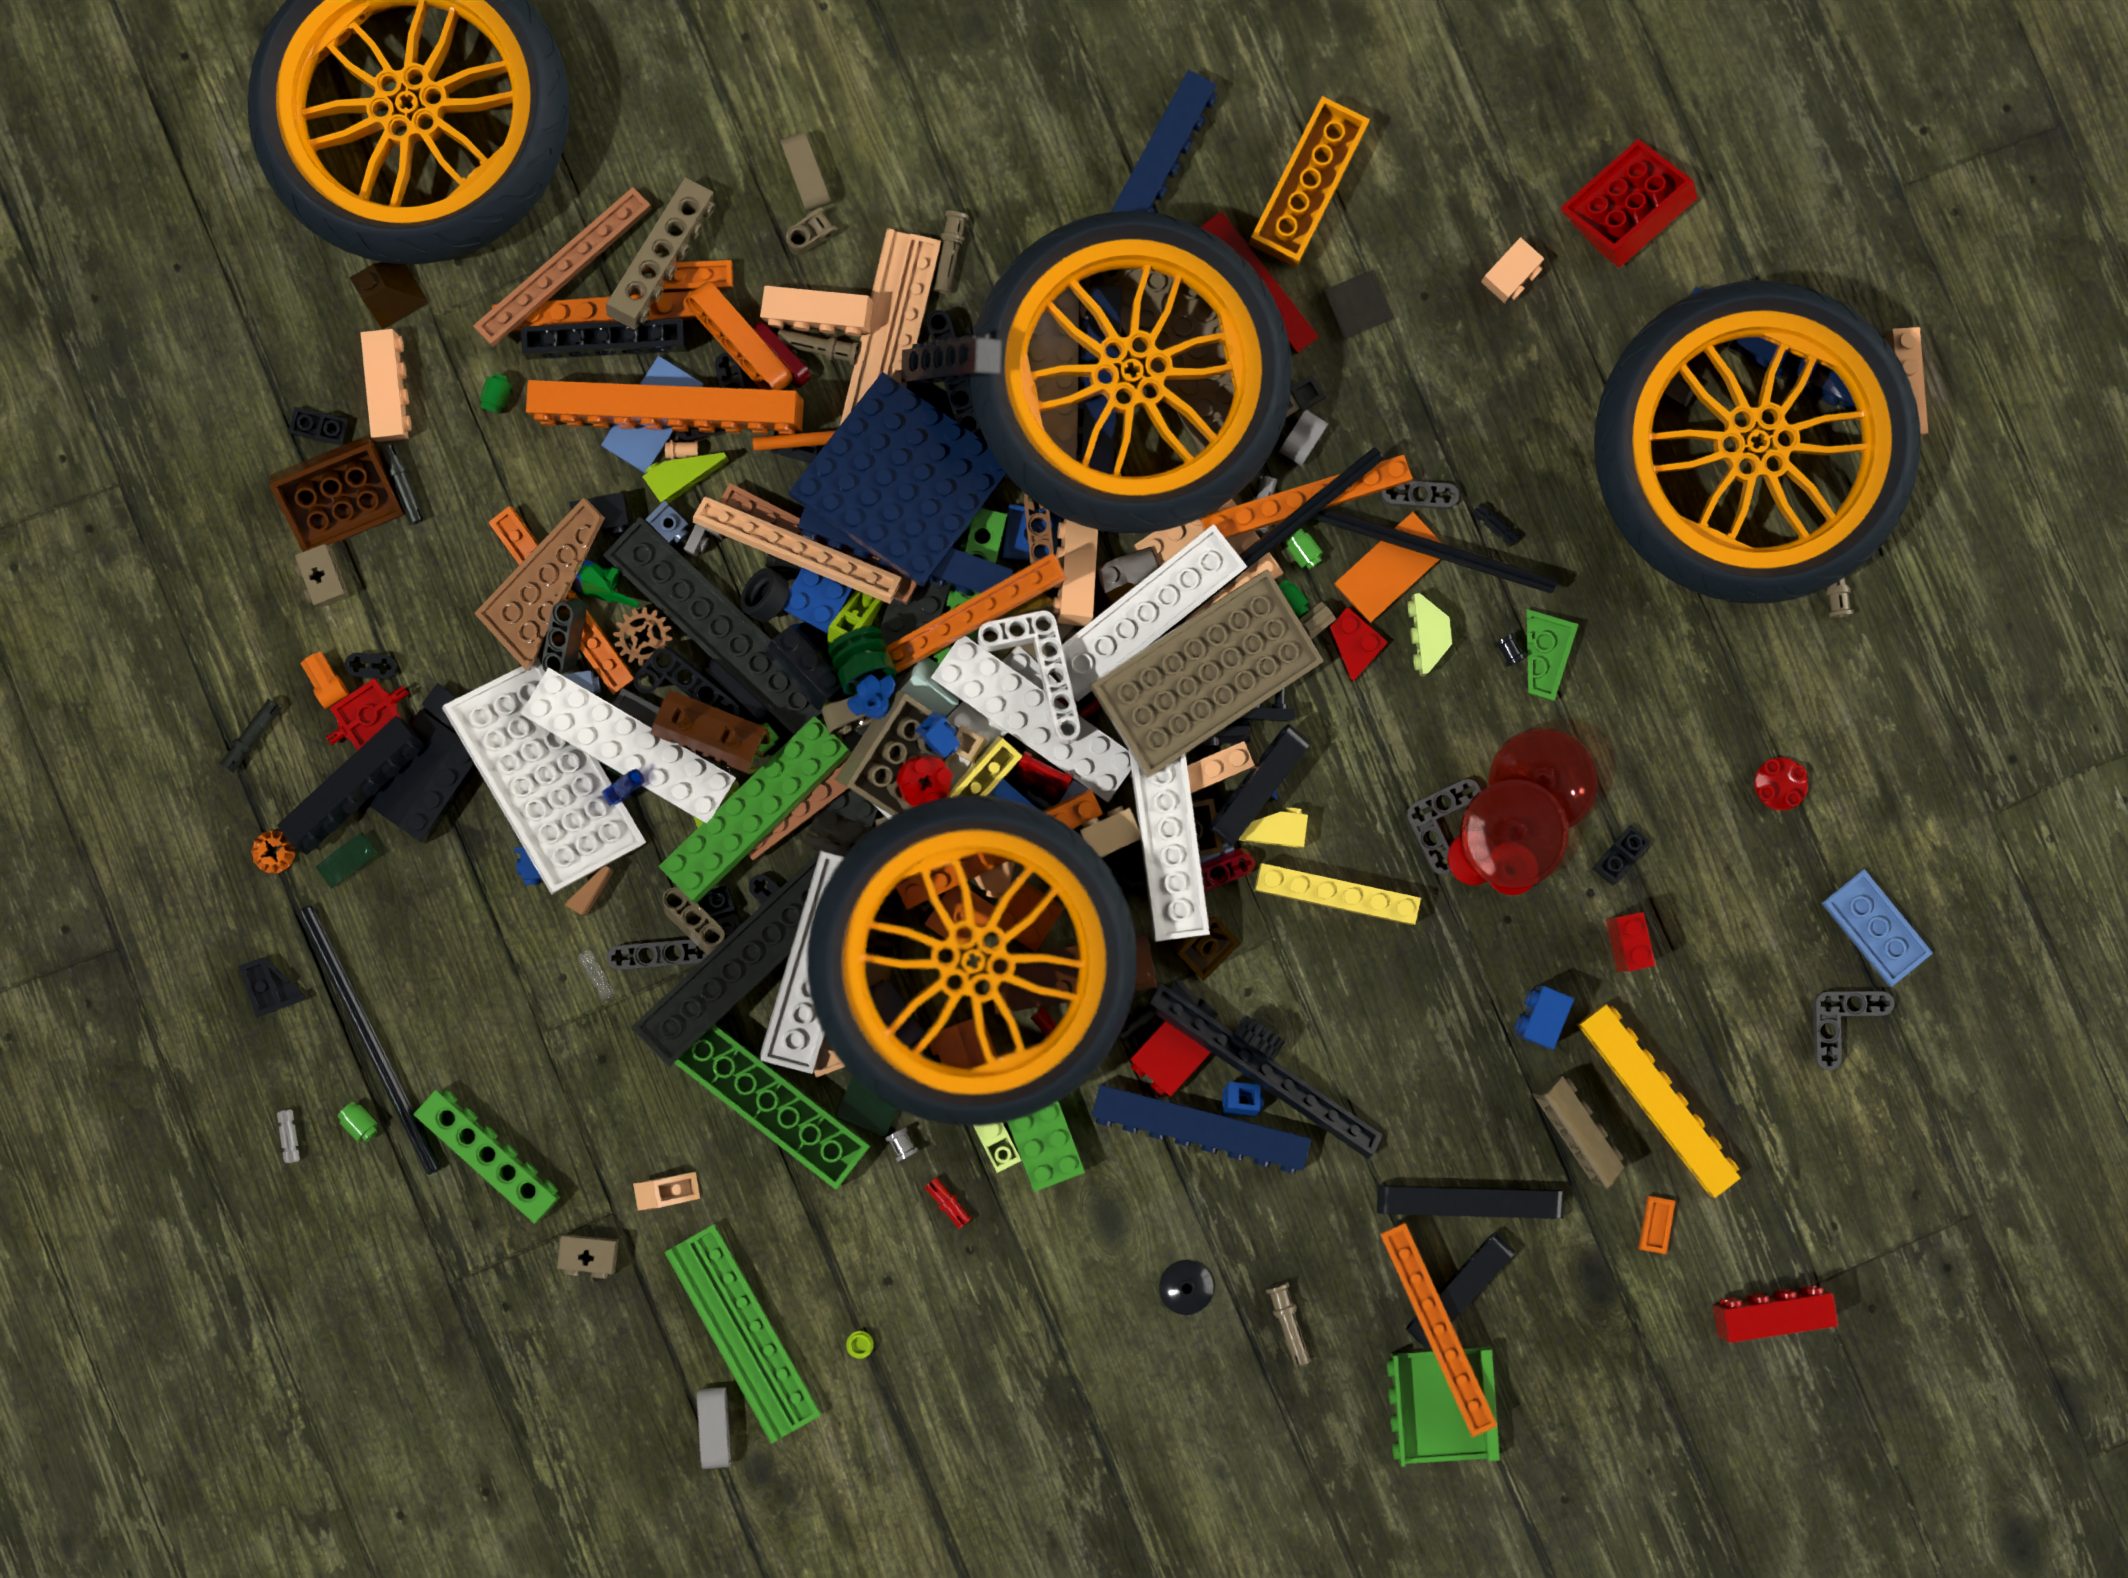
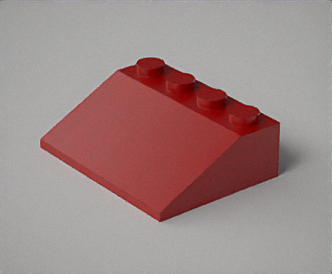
M1637 139L1568 200L1560 210L1604 257L1620 268L1698 198L1694 182L1690 177L1641 140Z

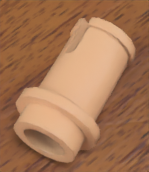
M670 440V442H665V458L674 460V458L698 456L697 441L673 442V440Z

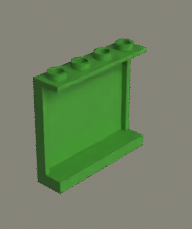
M1489 1347L1462 1348L1497 1423L1492 1350ZM1433 1350L1391 1353V1360H1387L1388 1377L1393 1379V1388H1389V1402L1394 1404L1395 1415L1390 1416L1391 1430L1396 1432L1397 1443H1392L1394 1460L1398 1459L1401 1467H1405V1464L1473 1459L1500 1460L1497 1426L1477 1436H1471Z

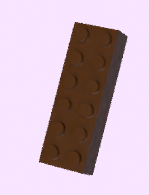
M1148 934L1136 935L1137 971L1134 991L1156 988ZM1076 945L1028 954H1047L1076 960L1079 958V947ZM1003 958L996 959L992 965L993 971L995 973L1004 972L1007 968L1006 960ZM1045 961L1015 963L1013 975L1037 986L1074 992L1079 968ZM1007 981L1000 982L997 987L1009 1012L1071 1002L1066 998L1039 994ZM994 1002L995 1014H1000L1001 1012Z

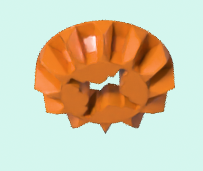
M271 830L263 832L254 840L251 853L253 862L260 870L267 873H279L286 870L292 864L295 857V848L281 831ZM268 843L272 847H281L276 852L277 860L272 856L263 857L269 851Z

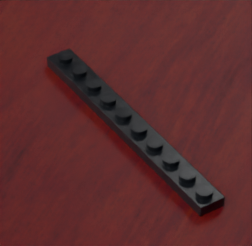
M1160 983L1156 987L1146 1005L1147 1009L1365 1158L1369 1159L1373 1156L1382 1137L1381 1133Z

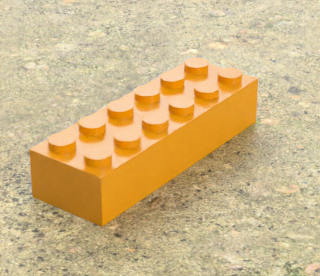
M1321 97L1251 236L1250 246L1295 268L1298 267L1368 127L1370 119L1332 100Z

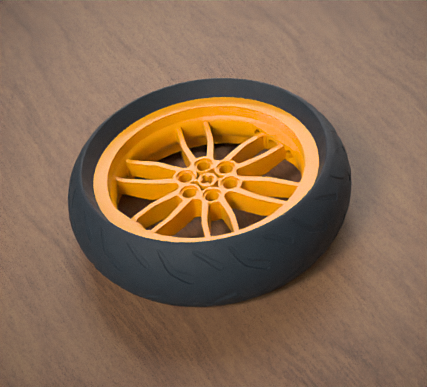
M286 0L271 19L261 38L254 56L249 79L248 121L251 140L264 175L279 200L298 221L326 242L348 253L384 263L409 265L450 260L476 251L504 235L523 219L546 190L558 166L567 136L569 91L565 68L557 44L548 26L528 0ZM417 6L408 32L404 67L401 70L395 71L376 43L359 26L371 15L399 7ZM433 7L448 11L449 13L436 47L424 66L418 64L419 41L428 8ZM460 17L478 28L492 42L503 59L500 62L468 68L434 82L449 52L457 20ZM352 33L354 35L357 33L372 49L383 70L376 77H372L352 64L339 51L338 47L345 43ZM330 53L352 75L375 91L374 96L371 98L335 100L306 108L307 93L317 65ZM508 72L512 88L509 92L479 98H450L449 96L450 93L474 81ZM415 76H423L419 84H411ZM396 82L394 90L385 91L388 83ZM441 95L438 103H429L432 96ZM408 102L413 105L410 109L405 107ZM513 103L511 124L506 140L488 159L466 136L443 121L444 116L448 113L483 111ZM381 108H389L388 113L385 116H377V113ZM341 113H367L369 116L345 130L310 139L307 121L310 119ZM426 120H433L431 128L422 129V124ZM399 127H407L405 134L396 136V130ZM384 129L369 159L358 195L345 188L332 177L316 154V151L319 149L351 143ZM442 134L447 135L466 147L480 161L481 165L475 168L466 179L464 177L461 178L445 161L435 144V141ZM423 140L442 168L456 181L459 187L441 201L416 207H400L410 179L414 144L417 141ZM396 145L400 147L399 171L390 204L388 206L370 201L369 199L380 168L392 148Z
M1115 211L1077 219L1056 228L1030 245L1007 267L987 297L974 334H991V339L1001 340L1000 374L970 378L974 410L988 447L1011 480L1030 498L1056 515L1085 527L1116 533H1148L1185 525L1210 514L1241 492L1256 476L1276 445L1285 422L1291 394L1292 359L1283 318L1273 296L1253 267L1235 249L1205 229L1179 218L1142 211ZM1141 269L1142 276L1132 304L1128 337L1122 338L1118 336L1101 307L1078 284L1079 281L1110 270ZM1153 271L1173 278V284L1164 311L1149 334L1139 330L1140 302L1149 273ZM1183 283L1200 295L1214 310L1218 317L1221 333L1196 337L1162 351L1155 346V340L1171 312L1178 287ZM1066 289H1071L1095 317L1106 337L1101 344L1076 328L1053 304V301ZM1045 311L1049 312L1072 339L1098 358L1099 363L1061 365L1031 372L1027 356L1028 347L1033 331ZM1135 341L1143 342L1146 345V351L1142 353L1136 352L1132 347V343ZM1220 342V345L1223 344L1226 359L1225 365L1202 369L1173 368L1172 358L1193 348ZM1110 346L1116 347L1120 352V356L1110 358L1106 354V348ZM1153 361L1161 362L1164 365V371L1161 373L1154 372L1151 368V363ZM1128 367H1131L1132 371H1137L1134 378H1131L1130 374H1125ZM1107 372L1111 375L1112 381L1108 384H1103L1098 380V374ZM1230 373L1234 396L1228 415L1219 432L1214 433L1192 407L1164 387V381L1203 379ZM1058 376L1090 377L1091 386L1068 397L1042 403V401H1038L1035 383L1036 380ZM1147 386L1154 388L1156 397L1151 399L1145 397L1142 389ZM1119 392L1127 393L1130 397V402L1127 404L1119 403L1116 399V394ZM1102 394L1107 398L1108 403L1091 433L1083 461L1078 462L1060 449L1048 436L1043 428L1040 412L1069 407ZM1160 401L1165 402L1184 415L1209 441V444L1195 457L1185 449L1167 427L1156 407ZM1134 408H1144L1161 437L1184 460V464L1154 475L1138 477L1121 476L1120 470L1130 442ZM1111 411L1124 415L1122 443L1112 474H1107L1090 468L1089 461L1098 434Z
M1766 280L1729 283L1697 292L1662 311L1645 325L1618 358L1608 377L1600 399L1594 435L1595 465L1604 501L1613 521L1637 554L1662 575L1691 591L1719 600L1747 604L1776 603L1816 593L1840 581L1866 562L1886 541L1907 507L1916 481L1921 449L1920 420L1911 383L1898 357L1881 334L1857 312L1824 293L1800 285ZM1754 337L1762 338L1778 345L1765 373L1757 408L1749 406L1735 375L1717 353L1714 346L1727 341ZM1788 351L1796 356L1805 358L1804 361L1806 363L1795 386L1779 406L1770 402L1775 373L1784 352ZM1702 352L1707 354L1727 385L1735 408L1730 412L1707 393L1687 367V363ZM1815 362L1832 369L1848 389L1857 411L1823 415L1793 425L1788 424L1785 420V414L1805 387ZM1677 373L1682 375L1699 401L1724 424L1723 432L1702 430L1652 432L1654 416L1660 399ZM1763 411H1769L1773 414L1774 421L1772 424L1769 425L1763 422ZM1736 414H1742L1746 417L1747 424L1745 427H1738L1735 424L1734 418ZM1855 419L1860 421L1861 444L1827 447L1800 443L1799 431L1831 422ZM1779 433H1785L1789 436L1790 443L1787 447L1779 444ZM1758 436L1760 438L1759 442L1762 443V446H1759L1755 449L1753 447L1754 443L1751 442V439H1754ZM1687 438L1714 443V454L1700 459L1658 466L1653 464L1652 441ZM1726 438L1732 439L1735 442L1734 452H1728L1724 449L1723 442ZM1790 453L1813 455L1861 453L1859 469L1853 486L1836 512L1832 511L1815 485L1789 461ZM1769 457L1775 458L1778 461L1779 467L1777 471H1770L1767 468L1766 462ZM1720 460L1726 461L1729 470L1709 497L1698 523L1682 517L1674 509L1665 496L1656 476L1660 472L1689 470ZM1742 460L1748 461L1751 464L1752 469L1749 474H1743L1740 471L1739 464ZM1785 474L1807 493L1826 518L1824 524L1811 533L1806 531L1787 502L1778 480L1779 476ZM1757 477L1764 478L1779 511L1797 533V540L1783 545L1752 548L1735 540L1747 515ZM1733 479L1743 482L1740 503L1729 533L1724 534L1708 527L1709 524L1707 522L1718 499Z
M955 796L918 804L890 817L863 836L847 852L826 883L815 908L807 947V977L815 1015L826 1040L845 1068L866 1089L895 1108L922 1119L959 1126H985L1027 1117L1051 1106L1080 1086L1098 1068L1122 1030L1131 1005L1137 971L1136 942L1129 909L1117 881L1098 853L1078 833L1046 812L1024 803L990 796ZM973 853H986L1002 856L1022 864L1024 871L1003 893L985 925L982 927L976 926L974 924L970 891L959 858ZM949 863L954 866L961 888L964 919L954 923L938 900L929 876L931 869ZM921 872L929 898L948 931V936L944 940L939 941L908 928L877 923L873 920L885 897L904 877ZM1035 872L1051 886L1049 892L1026 917L1003 932L1000 928L996 927V924L1008 901L1028 876ZM1058 895L1072 919L1078 940L1079 958L1073 960L1047 954H1008L1005 949L1006 943L1030 925L1049 902ZM961 927H968L971 931V936L966 942H959L956 938V932ZM874 928L910 936L932 946L930 959L899 960L866 954L865 947L868 932ZM988 932H995L997 934L998 942L993 947H986L983 942L984 936ZM943 948H949L953 953V957L948 963H941L938 959V953ZM971 953L975 957L979 956L980 959L976 962L975 968H972L970 964L966 966L965 961L969 960V954ZM998 958L1005 959L1007 963V968L1002 973H995L992 968L993 962ZM869 961L901 968H938L940 977L913 998L890 1026H886L871 1000L865 976V963ZM1045 961L1075 966L1079 968L1076 989L1074 992H1066L1032 984L1013 975L1015 963ZM953 974L960 975L962 983L957 989H950L947 986V979ZM981 979L987 980L989 983L988 991L984 994H977L974 990L975 983ZM1007 981L1039 994L1066 998L1071 1003L1059 1024L1046 1039L1038 1044L1024 1048L1015 1020L997 990L1000 982ZM942 989L949 997L936 1022L913 1049H909L894 1036V1032L918 1005ZM962 995H969L971 997L976 1034L986 1062L970 1068H958L936 1063L920 1056V1052L943 1027ZM993 999L1005 1018L1016 1046L1014 1051L997 1057L991 1055L983 1028L981 1002Z

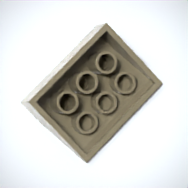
M894 689L888 698L890 704L888 713L881 719H873L835 780L891 816L913 807L902 799L900 788L897 787L899 770L910 758L914 759L921 754H929L939 758L948 766L956 754L953 753L944 758L933 752L915 731L932 711L897 689ZM950 724L957 733L958 729L952 724ZM928 775L925 778L919 779V783L922 784L921 789L928 786Z
M1557 1076L1533 1092L1532 1095L1592 1184L1607 1189L1613 1184L1624 1168L1620 1162L1623 1156L1615 1146L1610 1147L1605 1139L1608 1137V1134L1600 1123L1595 1125L1590 1117L1593 1112L1584 1100L1581 1102L1574 1094L1577 1088L1569 1078L1564 1079L1563 1076Z

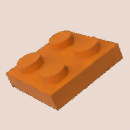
M1024 881L1008 901L996 927L1005 932L1026 917L1046 894ZM1052 899L1038 917L1014 938L1037 952L1065 907Z

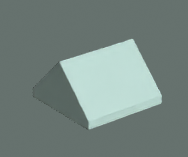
M926 657L909 668L897 690L906 693L932 712H937L946 717L958 705L959 698L931 679L939 664Z

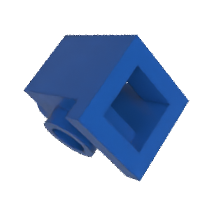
M933 711L915 731L934 753L945 758L958 749L960 742L954 736L956 733L955 729L946 722L947 719Z
M515 847V853L520 854L521 857L516 862L517 874L521 875L524 885H540L542 878L524 847Z
M1229 1081L1222 1092V1115L1232 1114L1255 1117L1264 1106V1095L1260 1094L1261 1086ZM1239 1099H1243L1246 1104H1239Z

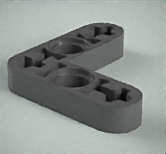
M1462 780L1413 803L1407 809L1406 817L1430 869L1437 875H1445L1451 871L1448 863L1446 864V870H1443L1442 867L1437 868L1435 865L1438 862L1436 853L1430 856L1428 852L1436 850L1442 845L1444 850L1439 851L1441 857L1445 859L1448 856L1449 846L1436 819L1478 799L1480 788L1474 780ZM1464 784L1467 787H1473L1472 798L1469 799L1468 796H1463L1457 799L1461 804L1456 805L1455 797L1450 790L1454 789V793L1457 794L1464 790ZM1441 795L1447 796L1451 802L1449 809L1445 811L1438 809L1436 806V799ZM1430 800L1431 809L1436 813V816L1432 817V812L1423 815L1424 821L1422 822L1418 818L1413 819L1414 808L1418 807L1419 810H1423L1429 807L1425 802ZM1427 831H1433L1437 834L1438 842L1436 845L1427 846L1424 843L1423 835Z
M1883 991L1821 992L1816 995L1813 1001L1814 1060L1816 1065L1823 1070H1834L1841 1064V1016L1888 1015L1894 1009L1893 997ZM1825 996H1828V1001H1840V1007H1828V1012H1826L1825 1007H1821L1820 1002L1825 1001ZM1851 996L1859 998L1861 1003L1860 1008L1855 1012L1847 1007V1000ZM1880 996L1883 1001L1887 1002V1006L1882 1007V1011H1880L1878 1006H1867V1001H1878ZM1825 1023L1831 1024L1834 1028V1035L1829 1039L1822 1037L1820 1032L1822 1025ZM1821 1042L1835 1043V1047L1829 1046V1054L1834 1055V1061H1830L1829 1066H1827L1826 1061H1822V1056L1827 1054V1047H1821Z

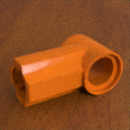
M322 652L312 654L301 662L303 669L314 686V694L325 709L349 695L346 686L339 676L335 675Z

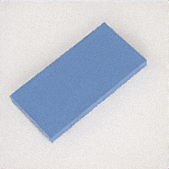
M660 356L656 358L640 385L704 387L703 383ZM614 424L601 446L646 474L645 470L656 462L665 448V442L670 440L675 431L669 426H662V430L654 431L647 430L644 425H636L635 429L629 430L621 429L619 425Z
M1865 869L1859 871L1821 902L1889 987L1894 986L1933 954Z

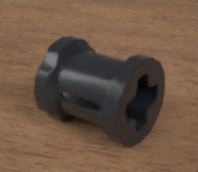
M1514 632L1493 644L1495 648L1498 647L1506 660L1505 665L1507 667L1527 656V653L1522 652L1515 640L1516 634Z

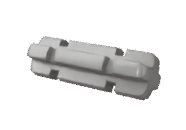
M290 1109L282 1110L277 1113L278 1123L281 1122V1127H279L281 1146L285 1149L283 1159L285 1163H293L300 1160L299 1150H296V1146H298L295 1124L292 1125L294 1115Z

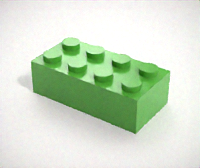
M1058 1101L1027 1117L1008 1122L1034 1192L1085 1173Z

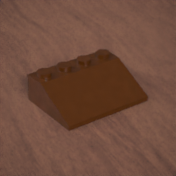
M370 434L270 475L269 486L303 552L323 544L331 545L404 515L391 480L387 476L382 458Z

